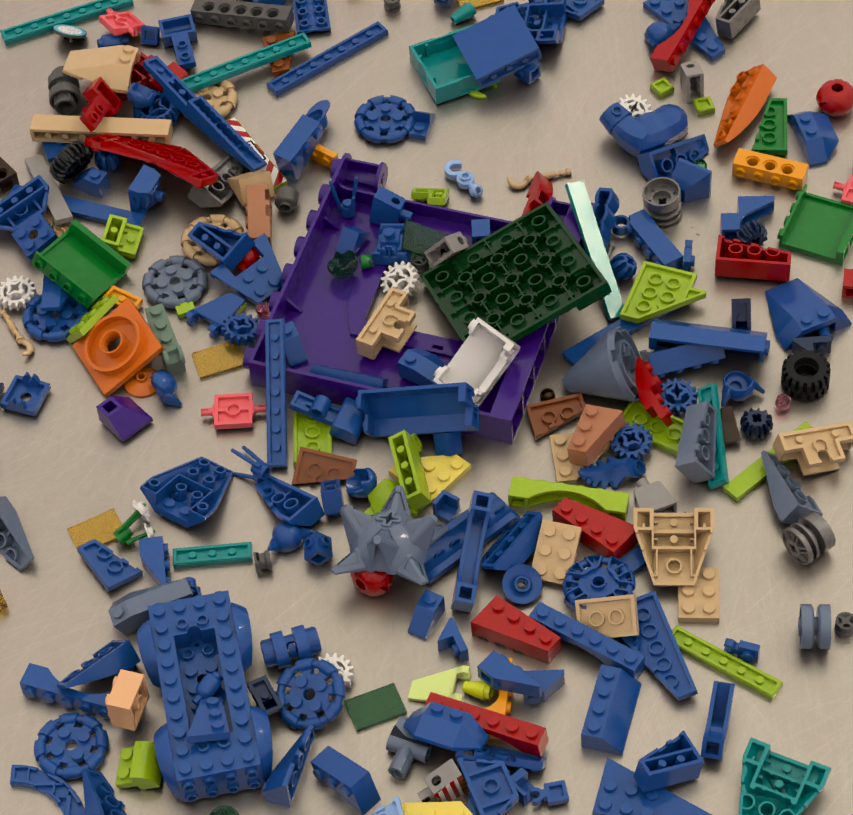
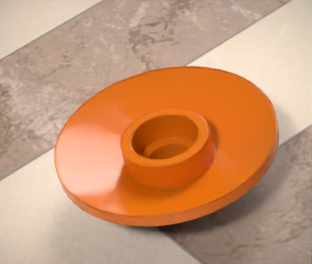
M143 367L124 383L125 390L128 394L137 398L153 395L157 391L151 384V376L157 371L150 367Z

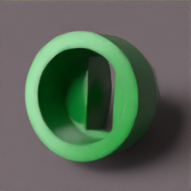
M360 255L362 269H368L373 266L374 262H369V260L373 259L371 255Z

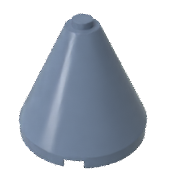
M621 326L610 329L564 374L562 379L564 389L573 393L629 402L640 401L635 378L636 360L640 357V354L627 330H619Z

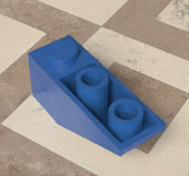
M163 536L139 539L140 558L143 568L157 585L171 582V577L167 576V572L170 571L169 559L166 560V555H169L168 543L164 544Z
M495 650L477 666L478 678L493 689L538 698L542 696L541 683L535 677L531 678L520 666H515L505 655L499 654Z

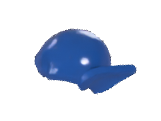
M661 21L654 22L647 27L644 36L649 45L655 49L658 44L671 37L681 27L682 23L667 24Z
M162 369L154 372L151 376V384L157 391L161 402L181 407L182 403L174 396L178 389V383L174 376Z
M730 371L723 377L721 406L725 407L729 398L733 401H744L751 397L754 389L762 394L765 393V390L750 375L740 371Z
M285 521L280 522L273 528L272 539L267 549L282 553L294 551L302 545L304 539L314 533V530L298 527Z

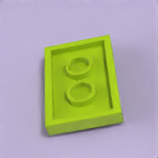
M113 294L110 297L105 296L98 300L91 307L92 310L89 313L86 312L80 318L81 321L68 330L70 334L66 337V340L71 344L83 337L119 298Z

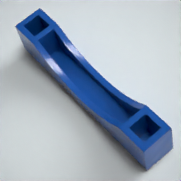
M476 490L472 494L451 609L471 613L473 608L483 544L494 494Z
M540 601L529 615V617L561 637V640L586 650L608 666L622 668L636 680L645 670L644 655Z
M29 663L20 681L22 692L27 697L41 698L48 703L55 702L62 704L66 708L73 707L85 713H95L103 718H110L105 706V698L111 692L90 694L71 688H58L57 684L59 681L52 675L49 668Z

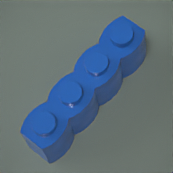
M600 187L595 194L593 211L606 248L611 239L610 231L615 224L614 214L619 208L620 201L612 188Z

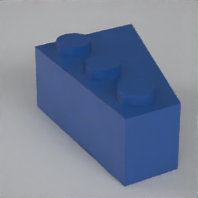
M198 222L187 235L199 248L221 264L223 263L231 271L235 269L256 244L247 233H238L231 229L226 230L203 222Z
M682 731L675 739L668 740L663 747L656 748L639 759L633 777L641 790L647 792L699 778L704 760L685 731Z
M327 746L310 761L314 769L312 771L314 776L326 783L361 815H365L381 800L369 771L332 747Z

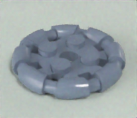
M179 255L169 256V259H160L148 268V273L144 274L142 280V289L145 291L147 299L155 305L163 303L164 308L175 309V306H180L181 303L196 302L202 296V292L206 291L208 285V275L205 273L203 265L195 259L190 260L187 256ZM173 282H180L179 284L171 285Z

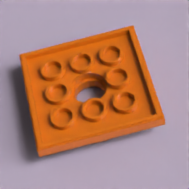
M129 298L110 314L100 319L83 337L72 345L106 397H109L158 356L162 350H165ZM120 337L119 346L113 351H108L109 345Z

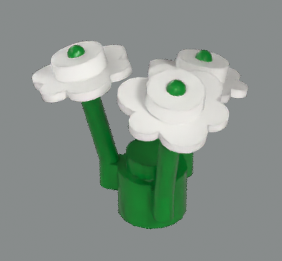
M133 500L132 507L135 512L122 526L113 532V535L121 545L127 543L129 546L133 542L147 536L148 538L156 537L155 530H153L152 526L148 527L146 523H144L145 533L133 538L131 537L133 532L129 527L141 517L146 522L150 521L148 519L150 517L149 508L144 502Z

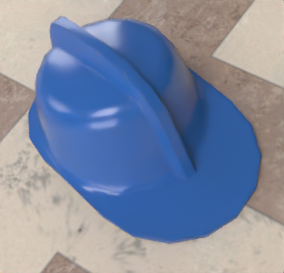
M328 100L319 101L306 114V116L319 121L322 130L328 126L326 113L330 108V102Z

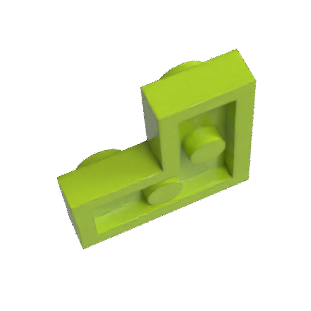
M413 188L411 192V199H416L417 202L427 201V204L439 207L445 205L449 197V189Z

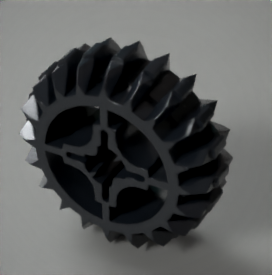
M77 140L69 143L62 151H59V154L52 161L49 172L59 183L65 184L74 180L91 163L93 151L90 147L84 145V141Z

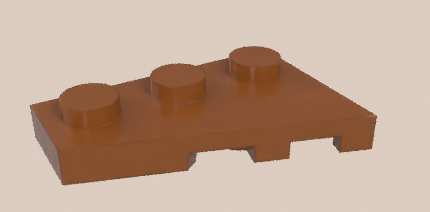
M295 30L289 31V33L284 32L262 37L263 46L267 47L295 36ZM292 55L269 63L273 77L281 76L290 71Z
M582 393L526 405V412L535 440L581 416L585 408Z
M300 447L291 485L318 483L338 478L346 480L354 475L353 471L356 469L357 460Z

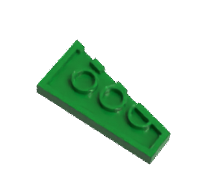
M769 98L751 151L767 155H787V98Z

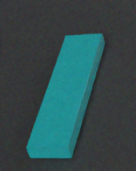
M252 542L173 549L174 569L253 562Z

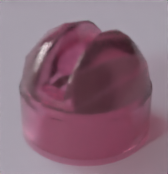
M267 301L261 302L256 306L255 311L258 316L266 317L270 315Z
M786 394L778 395L775 400V406L780 411L787 410L791 405V398Z

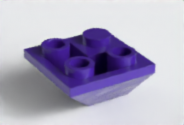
M110 396L96 406L99 420L123 442L153 421V418L130 397Z

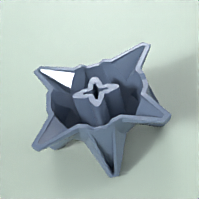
M396 485L379 513L368 515L348 504L341 507L340 513L350 553L330 569L334 575L359 571L371 573L380 571L386 572L389 575L397 574L421 586L429 583L423 563L429 554L430 545L449 530L445 525H436L438 518L433 514L417 519L412 518L403 486Z

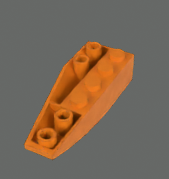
M764 64L757 67L754 66L750 70L742 71L737 75V80L731 87L730 94L726 100L713 144L715 148L728 143L739 135L752 122L764 105L777 79Z

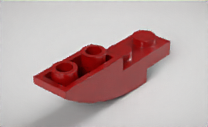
M539 171L535 173L526 195L528 201L522 216L548 202L553 195L552 183Z
M639 357L636 360L635 378L640 400L652 418L658 415L661 421L669 427L674 424L670 417L673 414L667 405L663 406L662 404L664 402L660 395L664 392L660 386L662 381L656 374L653 375L652 371L654 369L648 361L644 362Z

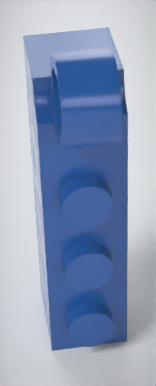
M644 209L629 215V218L625 215L615 216V224L612 228L614 234L618 236L626 234L631 236L635 245L641 248L645 257L650 259L652 263L676 269L683 268V255Z

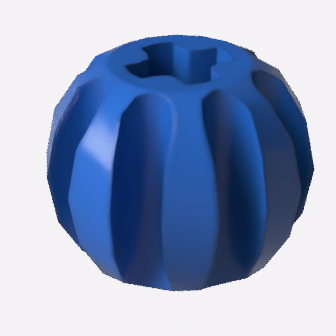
M103 150L97 151L94 160L97 168L107 173L115 171L121 163L119 154Z
M619 253L610 261L614 276L618 280L626 281L635 275L637 263L631 255Z

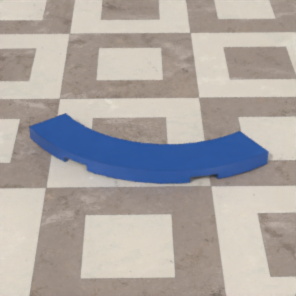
M12 765L11 787L29 788L46 795L57 804L64 815H86L81 799L63 779L56 775L47 774L37 767Z

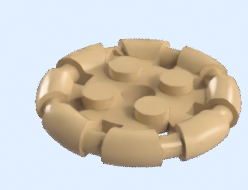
M224 80L193 92L196 97L202 95L205 99H210L206 101L223 118L231 112V109L235 108L238 94L235 92L236 88L229 80ZM180 112V114H181L183 117H185L186 119H188L182 112Z
M210 214V217L203 218L202 216L192 221L188 225L189 228L185 229L181 236V246L185 256L190 260H197L203 266H217L220 262L199 248L187 236L198 222L215 225L226 230L231 229L238 233L244 232L242 225L234 218L229 219L228 216L222 214Z

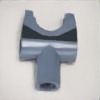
M405 716L400 717L386 744V750L396 753L388 768V772L398 779L406 777L413 760L427 763L434 748V745L414 739L404 728V723L408 719Z

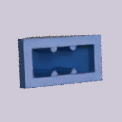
M344 226L335 253L351 260L368 239L370 233L355 226Z

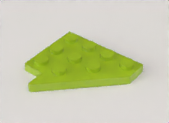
M644 261L620 312V319L638 324L706 298L707 291L693 288L697 280L696 273Z

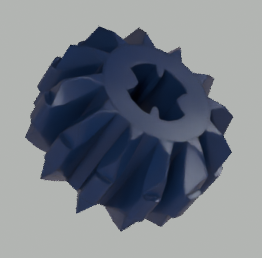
M751 220L750 223L745 222V225L739 226L740 230L736 232V239L741 240L743 244L751 245V243L763 246V242L768 240L767 230L759 221Z
M759 407L757 410L750 408L749 412L744 411L743 417L740 419L741 431L745 433L746 438L752 436L753 440L756 437L762 440L764 436H769L770 431L773 429L772 416L768 414L767 410L761 411Z

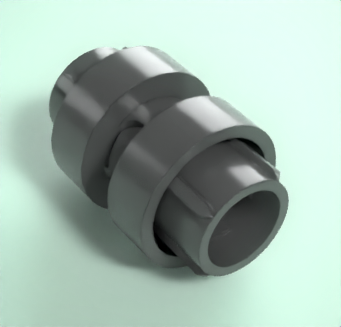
M59 66L48 77L49 103L59 114L69 115L77 109L81 102L79 79L62 73L64 66Z

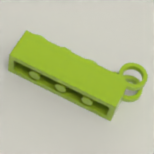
M406 430L389 437L388 440L400 486L404 487L408 505L417 510L432 503L419 454L423 450L419 437L415 433L410 435Z

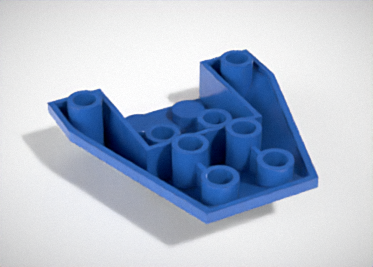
M201 456L152 476L140 486V490L156 513L189 528L205 521L217 510L233 476V471Z

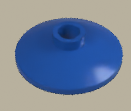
M515 565L504 574L502 580L503 592L514 603H531L541 593V576L536 569L529 565ZM518 583H523L525 588L520 589Z

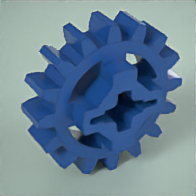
M244 312L242 315L235 313V316L228 315V319L224 318L223 323H221V336H224L225 341L230 340V344L237 343V346L240 343L247 346V342L253 344L254 340H257L258 318L252 319V314L246 316Z
M674 378V381L671 382L667 379V384L662 383L660 385L664 391L660 394L664 399L662 404L663 406L667 405L672 414L673 412H676L677 416L680 415V412L685 414L687 406L697 404L698 392H696L695 386L691 387L690 381L684 383V378L681 381Z
M627 422L626 427L619 429L614 435L615 438L611 441V449L614 450L615 456H620V459L626 457L636 460L639 457L645 459V453L650 454V448H653L652 434L649 433V429H644L643 424L637 427L636 422H633L632 426H629Z

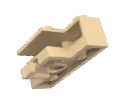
M393 287L389 289L356 338L357 354L374 360L382 347L400 353L417 327V324L412 323L416 318V312L408 309L409 299L407 292Z
M851 421L779 433L772 446L778 462L797 459L803 476L839 470L838 463L844 462L846 459L843 451L850 450L853 446V427Z

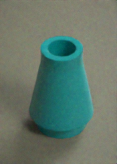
M470 2L464 3L450 18L456 25L473 18L476 10Z

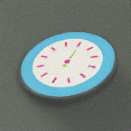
M65 24L53 26V32L62 36V40L70 38V43L74 42L75 39L85 38L87 35L84 29Z

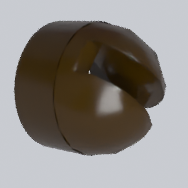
M545 388L540 393L541 402L555 399V393L550 388Z

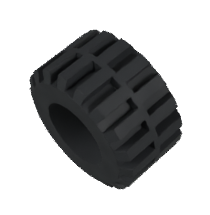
M804 349L801 352L794 351L793 355L789 354L782 365L781 386H783L784 392H787L788 396H794V399H802V401L807 399L813 401L814 398H821V394L824 395L829 388L830 363L827 362L825 356L821 357V353H814L813 350L806 351ZM800 374H809L811 377H803Z

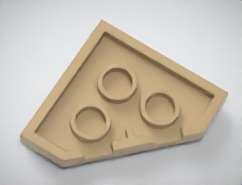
M574 432L549 435L557 483L562 482L573 485L582 479L578 475V471L583 466L570 463L567 451ZM610 442L603 447V451L591 464L595 465L598 458L610 449Z

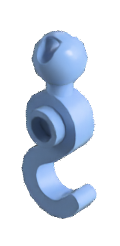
M460 160L448 161L444 166L445 176L450 180H457L459 188L469 189L472 197L478 198L481 196L483 188L479 184H474V175L471 172L451 171L452 169H461L462 162Z

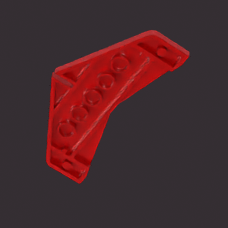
M99 134L85 138L84 145L91 147L93 151L103 150L143 160L148 164H155L193 184L194 188H203L207 185H213L218 181L219 174L186 148L182 149L181 146L112 134Z

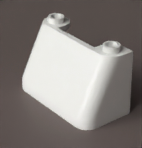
M477 317L476 320L473 319L468 325L469 336L447 366H440L435 371L433 381L437 384L468 383L474 389L473 403L479 407L516 357L521 347Z

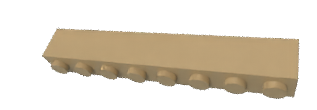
M33 114L29 128L32 142L72 143L77 140L85 142V138L99 134H112L171 145L173 136L172 121L168 119L103 117L97 128L90 132L79 119L81 116Z

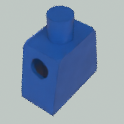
M380 186L373 197L369 222L378 225L381 223L399 224L403 220L410 223L413 212L404 209L405 198Z

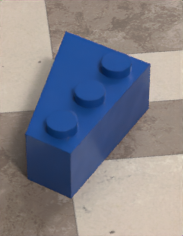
M303 114L274 151L273 155L278 170L282 175L296 182L298 181L323 135L322 126L319 121Z

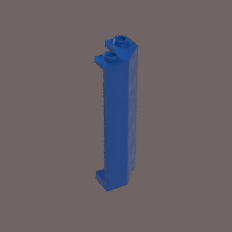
M654 319L651 323L649 334V349L654 350L659 346V341L760 353L759 362H763L764 357L768 356L770 349V340H767V332Z
M466 382L358 390V397H356L355 401L356 407L365 414L362 428L364 433L371 438L391 437L403 430H406L410 435L413 433L422 435L479 431L480 412L478 405L473 403L474 389Z

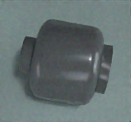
M289 185L280 187L276 192L275 206L284 213L294 211L298 205L299 192Z

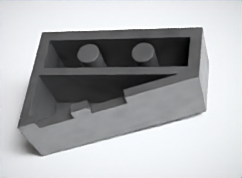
M725 0L715 18L717 34L733 39L761 9L760 0Z

